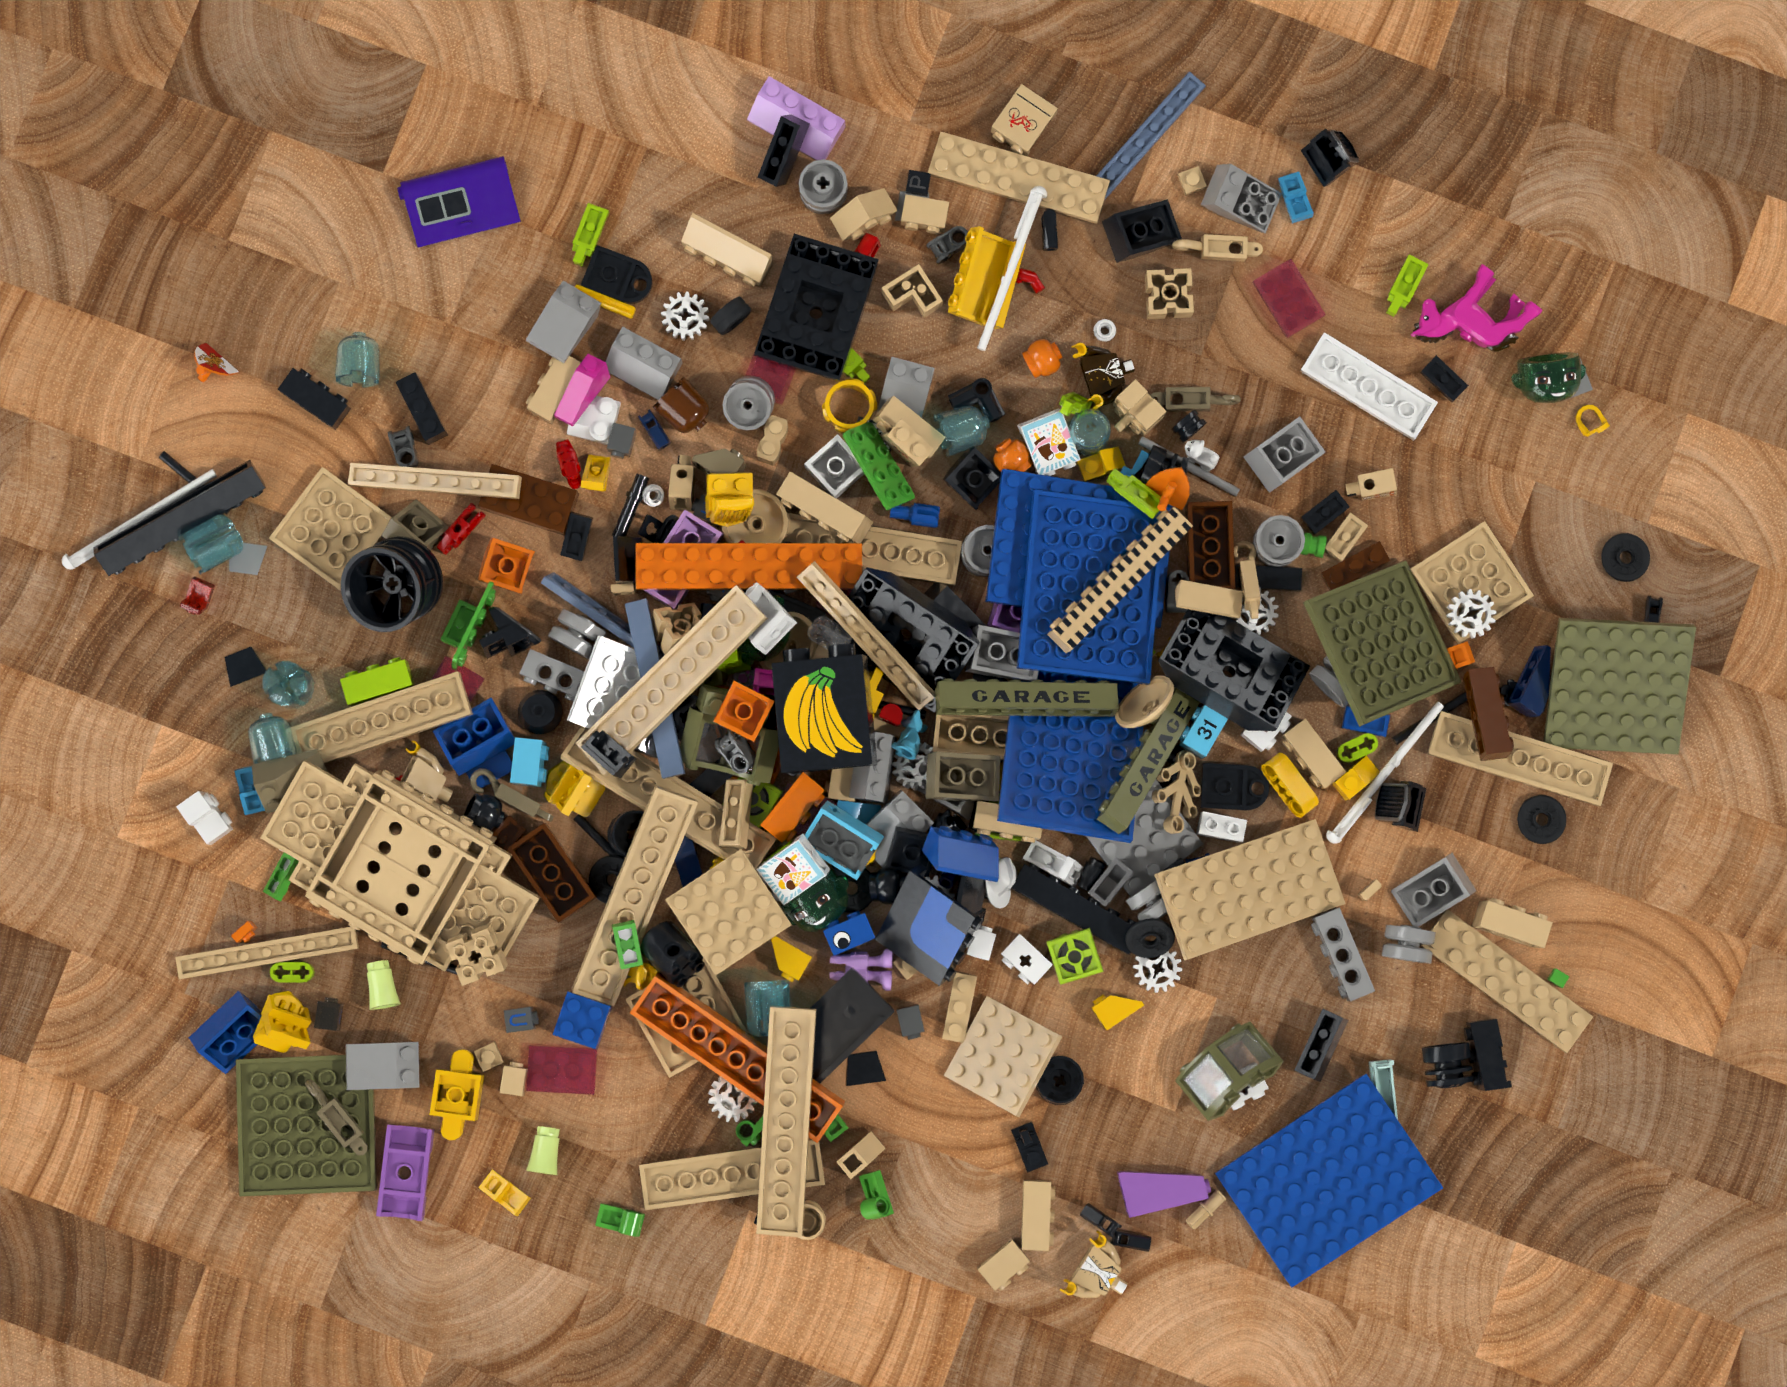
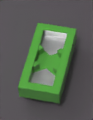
M283 852L263 892L281 901L288 891L291 883L289 878L299 861Z
M631 920L613 924L612 929L621 970L643 965L635 921Z

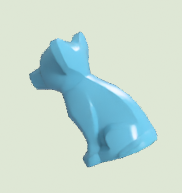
M915 710L912 716L902 720L901 724L905 729L901 732L899 740L891 745L893 749H896L895 754L899 757L914 760L919 752L920 738L918 732L923 733L928 728L920 719L919 710Z

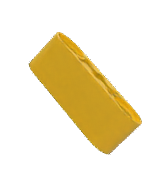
M1278 753L1262 765V773L1296 817H1303L1318 805L1319 801L1316 794L1285 754Z

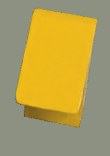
M1119 446L1100 450L1097 454L1077 461L1084 482L1110 474L1114 469L1121 470L1123 466H1126Z
M588 455L581 480V488L606 491L611 457Z

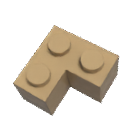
M885 188L857 195L830 219L843 241L851 238L855 241L864 235V230L871 229L878 223L882 226L891 221L892 218L890 216L897 212V209Z
M919 264L881 288L882 295L893 311L912 300L925 318L943 306L942 298Z

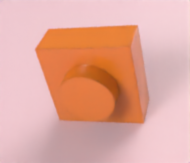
M1468 641L1446 648L1456 669L1475 662Z
M247 921L231 937L236 943H241L242 941L247 943L256 935L254 931L258 927L253 921Z

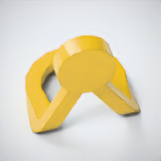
M1585 405L1576 413L1577 426L1586 437L1595 432L1599 434L1610 426L1601 411L1594 405ZM1587 409L1594 410L1602 422L1600 426L1591 431L1581 421V415Z

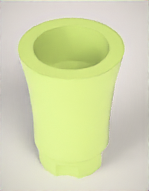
M381 960L368 963L369 1010L385 1009L400 1005L389 961Z
M543 1126L537 1127V1135L534 1138L533 1149L526 1171L557 1175L560 1140L558 1136L560 1129Z

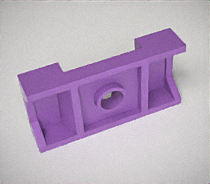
M395 1124L387 1125L376 1216L408 1218L417 1221L424 1220L430 1154L432 1152L435 1129ZM402 1166H407L411 1170V1176L408 1179H402L399 1176V1169Z

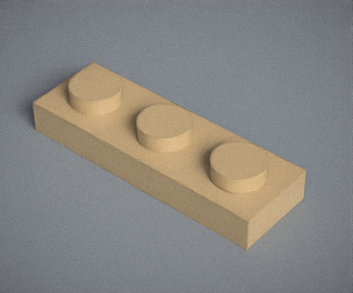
M956 973L954 976L942 1039L964 1043L977 981L976 976Z

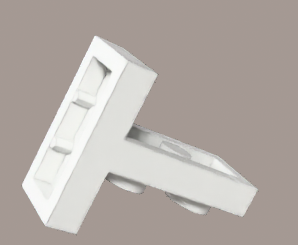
M1035 840V843H1031L1023 857L1025 861L1038 866L1073 887L1076 886L1084 869L1076 860L1069 856L1066 857Z

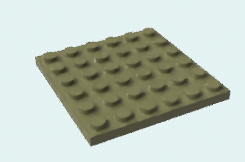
M1407 561L1303 602L1359 727L1462 682Z
M1559 618L1543 742L1565 749L1679 755L1696 626L1694 624Z
M346 1055L236 1059L239 1197L377 1190L374 1089L346 1090ZM306 1080H313L321 1088L329 1101L336 1097L364 1131L361 1137L368 1145V1151L364 1155H357L349 1145L344 1148L316 1112L322 1107L316 1097L305 1086ZM345 1125L342 1127L341 1133L345 1138H350L353 1136L354 1130L350 1125Z

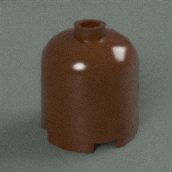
M685 377L681 378L653 406L670 425L681 433H689L694 429L698 432L707 423L704 419L709 413V405Z

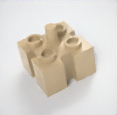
M1135 379L1115 399L1113 404L1115 407L1114 411L1121 420L1114 427L1117 431L1121 432L1129 425L1135 434H1141L1144 437L1163 419L1167 411Z
M695 603L678 605L677 610H672L671 607L654 609L652 622L656 640L661 642L660 648L664 654L673 648L700 621L702 614Z

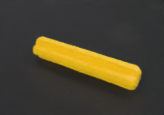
M575 285V288L601 302V308L630 319L633 318L636 311L634 306L583 286Z

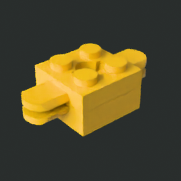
M465 1049L453 1053L450 1070L436 1069L429 1115L443 1117L441 1134L447 1140L460 1138L463 1134L465 1120L476 1121L479 1115L484 1075L472 1073L474 1057L470 1051Z

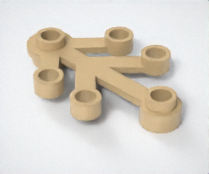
M1187 750L1179 751L1176 755L1175 763L1167 768H1162L1157 776L1159 782H1166L1170 780L1171 775L1178 772L1177 779L1165 788L1152 792V800L1155 803L1165 802L1167 797L1174 793L1170 816L1163 823L1165 831L1170 834L1181 833L1184 829V821L1179 816L1182 800L1185 805L1183 808L1185 818H1195L1198 814V809L1193 804L1191 797H1199L1202 789L1197 783L1192 770L1196 765V758L1193 753ZM1186 778H1187L1188 783H1189L1188 786H1186V783H1185Z

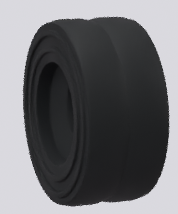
M739 296L724 305L712 317L710 322L719 334L725 335L742 323L752 310Z

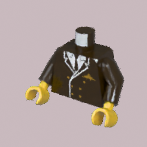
M1083 343L1072 345L1071 348L1078 350V353L1074 354L1073 358L1081 357L1079 364L1090 395L1087 402L1093 401L1095 403L1091 410L1095 411L1101 406L1113 403L1122 392V386L1125 384L1123 375L1135 372L1132 360L1129 359L1119 363L1117 354L1111 353L1108 349L1086 346Z

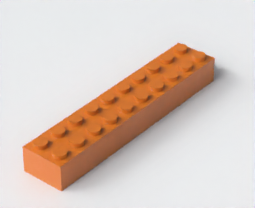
M636 543L635 590H731L736 585L742 590H747L756 582L766 590H808L798 580L797 576L814 561L841 590H852L862 575V543Z
M658 972L630 1014L764 1106L767 1047L683 988L669 983ZM813 1078L809 1138L818 1143L843 1107L845 1101Z

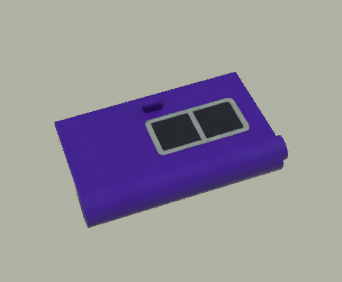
M504 156L400 182L401 186L397 187L400 200H405L417 247L521 222Z

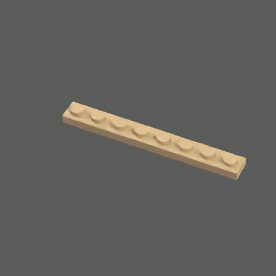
M350 463L348 485L519 499L522 477L507 474Z
M815 561L797 576L798 580L918 710L935 697V692Z
M346 927L175 958L179 979H186L359 949L356 929Z

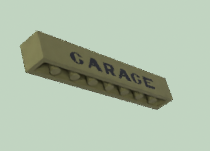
M943 679L938 682L935 688L936 715L1114 717L1119 709L1117 683H1110L1109 681L1088 683L1087 681L1080 680L1075 683H1066L1064 680H1056L1050 683L1042 680L999 682V680L990 679L986 682H977L975 679L964 681Z
M1174 687L1173 697L1166 710L1159 718L1150 723L1151 727L1149 730L1146 729L1139 739L1141 741L1140 746H1136L1129 756L1132 760L1129 765L1125 764L1119 773L1121 776L1119 782L1116 781L1109 790L1111 795L1108 800L1105 799L1098 810L1101 813L1097 820L1117 834L1122 833L1128 828L1198 707L1199 701Z

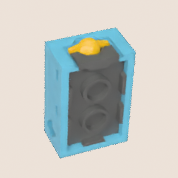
M828 800L821 807L805 834V837L822 859L855 880L859 878L865 867L875 860L876 850L884 838L882 834Z

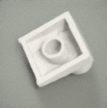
M596 396L574 426L568 424L567 435L608 445L613 423L617 421L621 402L609 397Z

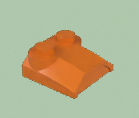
M491 538L479 570L478 580L486 584L491 581L494 583V586L522 594L525 578L535 551Z
M733 681L713 722L754 742L774 700Z

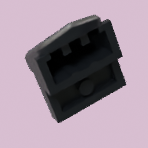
M1324 129L1311 139L1308 145L1301 149V152L1323 187L1330 185L1359 162L1352 143L1341 131Z
M489 608L490 615L498 631H490L479 640L487 659L505 650H508L512 657L541 642V639L500 608Z
M1401 781L1400 784L1382 783L1376 800L1375 819L1390 822L1393 826L1409 831L1418 832L1426 788L1412 781Z

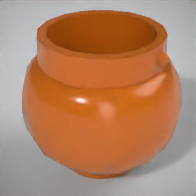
M1046 339L1034 341L1029 345L1028 350L1022 353L1035 378L1041 375L1047 377L1056 373L1061 365L1060 359L1063 358L1056 343L1053 342L1051 344Z
M1007 438L995 447L997 452L994 454L993 460L1000 472L1002 469L1025 472L1033 465L1028 448L1021 440L1015 439L1011 441L1010 438Z

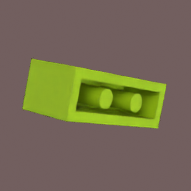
M401 657L388 661V665L381 667L379 664L368 666L365 672H348L345 674V678L340 679L345 699L349 706H355L415 686L408 661L405 659L401 660Z

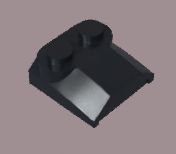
M972 447L947 471L943 480L972 508L977 510L978 506L1000 483L1001 472L981 452Z

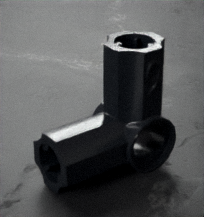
M979 378L974 383L948 395L950 404L956 413L978 403L988 424L1005 416L992 389V385L986 378ZM978 385H984L987 387L988 392L981 395L976 392L975 388Z

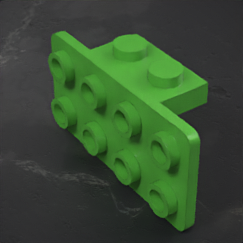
M868 422L843 433V438L886 510L895 508L915 498L911 487L873 423Z
M491 581L488 583L477 607L459 599L441 637L442 642L458 648L452 659V669L455 671L458 666L463 667L468 656L466 655L468 652L466 649L468 646L472 647L476 640L477 626L481 628L485 621L487 611L485 609L486 607L491 608L495 600L496 590H494V583Z

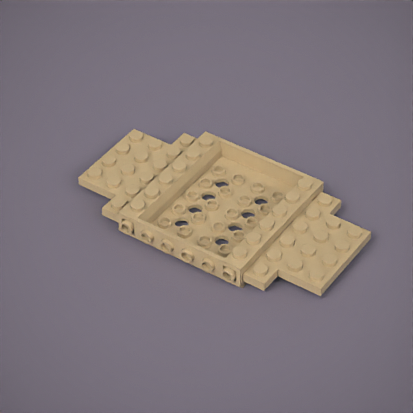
M303 761L264 830L261 839L299 861L289 881L307 891L305 897L310 899L309 902L316 907L322 906L326 908L331 916L337 919L343 918L349 922L348 925L356 930L362 929L368 933V937L372 940L386 943L388 949L395 953H403L410 962L417 965L419 963L423 965L427 961L446 971L452 961L445 945L448 939L465 932L470 937L475 928L492 923L498 938L494 946L496 949L502 948L506 958L538 903L540 896L502 875L512 854L494 844L497 838L492 836V831L485 827L479 828L475 826L473 820L464 815L461 817L453 813L454 810L446 804L439 805L434 802V798L431 795L415 791V787L406 781H398L394 778L395 775L388 770L383 769V771L378 770L372 773L355 763L343 782L311 762ZM392 822L401 824L402 831L400 834L395 835L391 833L390 824ZM386 841L391 845V851L388 854L380 852V842ZM431 845H437L441 848V855L435 858L429 854ZM374 860L379 863V872L372 873L368 870V863ZM421 864L429 866V876L423 877L418 873V867ZM359 880L368 882L369 890L367 892H360L357 889V882ZM413 883L419 887L418 895L411 896L408 894L407 886ZM398 903H405L408 906V913L406 915L397 913L396 906ZM476 951L472 953L476 958L481 956L480 953L476 954Z

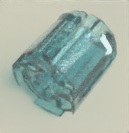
M217 515L178 536L179 541L185 540L182 544L194 567L200 566L199 575L240 554L243 550V540L238 530L235 529L232 520L225 515Z
M279 661L275 663L277 670L271 667L266 670L262 679L263 690L265 694L269 695L268 698L273 703L288 709H298L312 699L315 682L311 673L304 667L291 661ZM289 681H290L289 686H290V688L292 689L293 693L291 692V690H289V689L287 690V689H286V687H288V684H287V683H288Z
M789 980L744 983L746 1023L749 1033L757 1037L768 1036L770 1006L791 1007Z

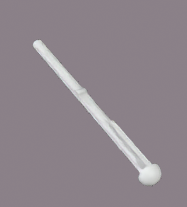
M1042 186L1032 188L1014 236V239H1017L1009 260L1005 277L1002 276L1001 285L977 347L981 351H985L1041 199L1047 198V191Z
M213 469L209 470L71 556L65 554L62 557L63 566L66 569H75L95 556L93 547L188 495L217 477V474Z
M1437 701L1335 829L1327 831L1326 837L1329 842L1337 844L1342 841L1341 839L1373 801L1371 797L1392 770L1400 765L1403 757L1444 708L1440 702Z

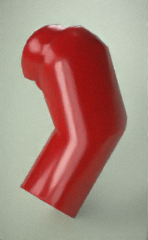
M1024 268L1019 269L1016 283L1019 284L1023 281L1029 283L1036 294L1045 289L1034 271Z

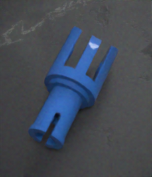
M914 503L911 507L899 505L890 510V518L909 520L911 525L937 528L940 507Z

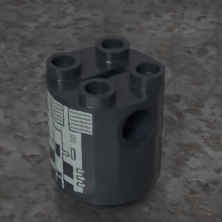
M665 921L652 927L641 942V954L669 983L675 984L677 987L685 985L687 980L694 973L700 972L705 965L702 961L703 956L695 944L672 921Z

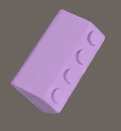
M769 76L759 91L747 120L772 135L775 133L780 117L792 114L810 123L800 151L815 160H826L845 129V120Z
M684 509L663 543H720L723 533ZM644 590L673 610H677L678 605L682 603L689 590Z

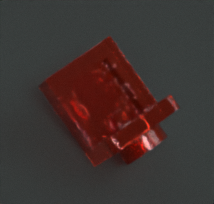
M196 576L193 577L186 597L180 603V607L190 614L200 615L208 608L215 585Z

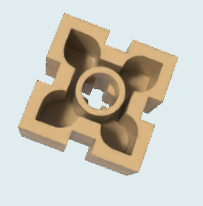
M1191 268L1173 269L1171 275H1165V270L1146 271L1145 291L1146 293H1151V297H1148L1146 301L1147 320L1165 319L1167 313H1173L1174 318L1192 317L1194 313L1193 295H1187V291H1190L1192 288ZM1167 290H1170V294H1174L1172 298L1165 296Z
M492 923L475 928L470 937L467 936L466 932L451 937L445 944L451 960L457 959L459 962L455 970L462 986L479 980L483 974L482 972H486L488 977L504 971L508 965L502 948L496 949L494 946L498 938ZM476 951V954L480 953L481 956L476 958L472 953Z

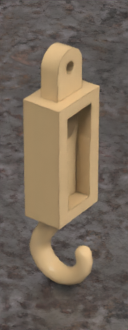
M1204 234L1201 237V242L1181 239L1172 243V247L1175 250L1187 251L1190 248L1201 251V259L1244 262L1247 257H1258L1263 252L1261 244L1248 242V237ZM1239 244L1240 253H1231L1229 245Z
M1241 541L1234 545V558H1238L1237 551L1240 548H1246L1250 551L1248 558L1245 561H1240L1239 567L1245 611H1250L1251 619H1258L1261 596L1255 566L1257 553L1253 543Z

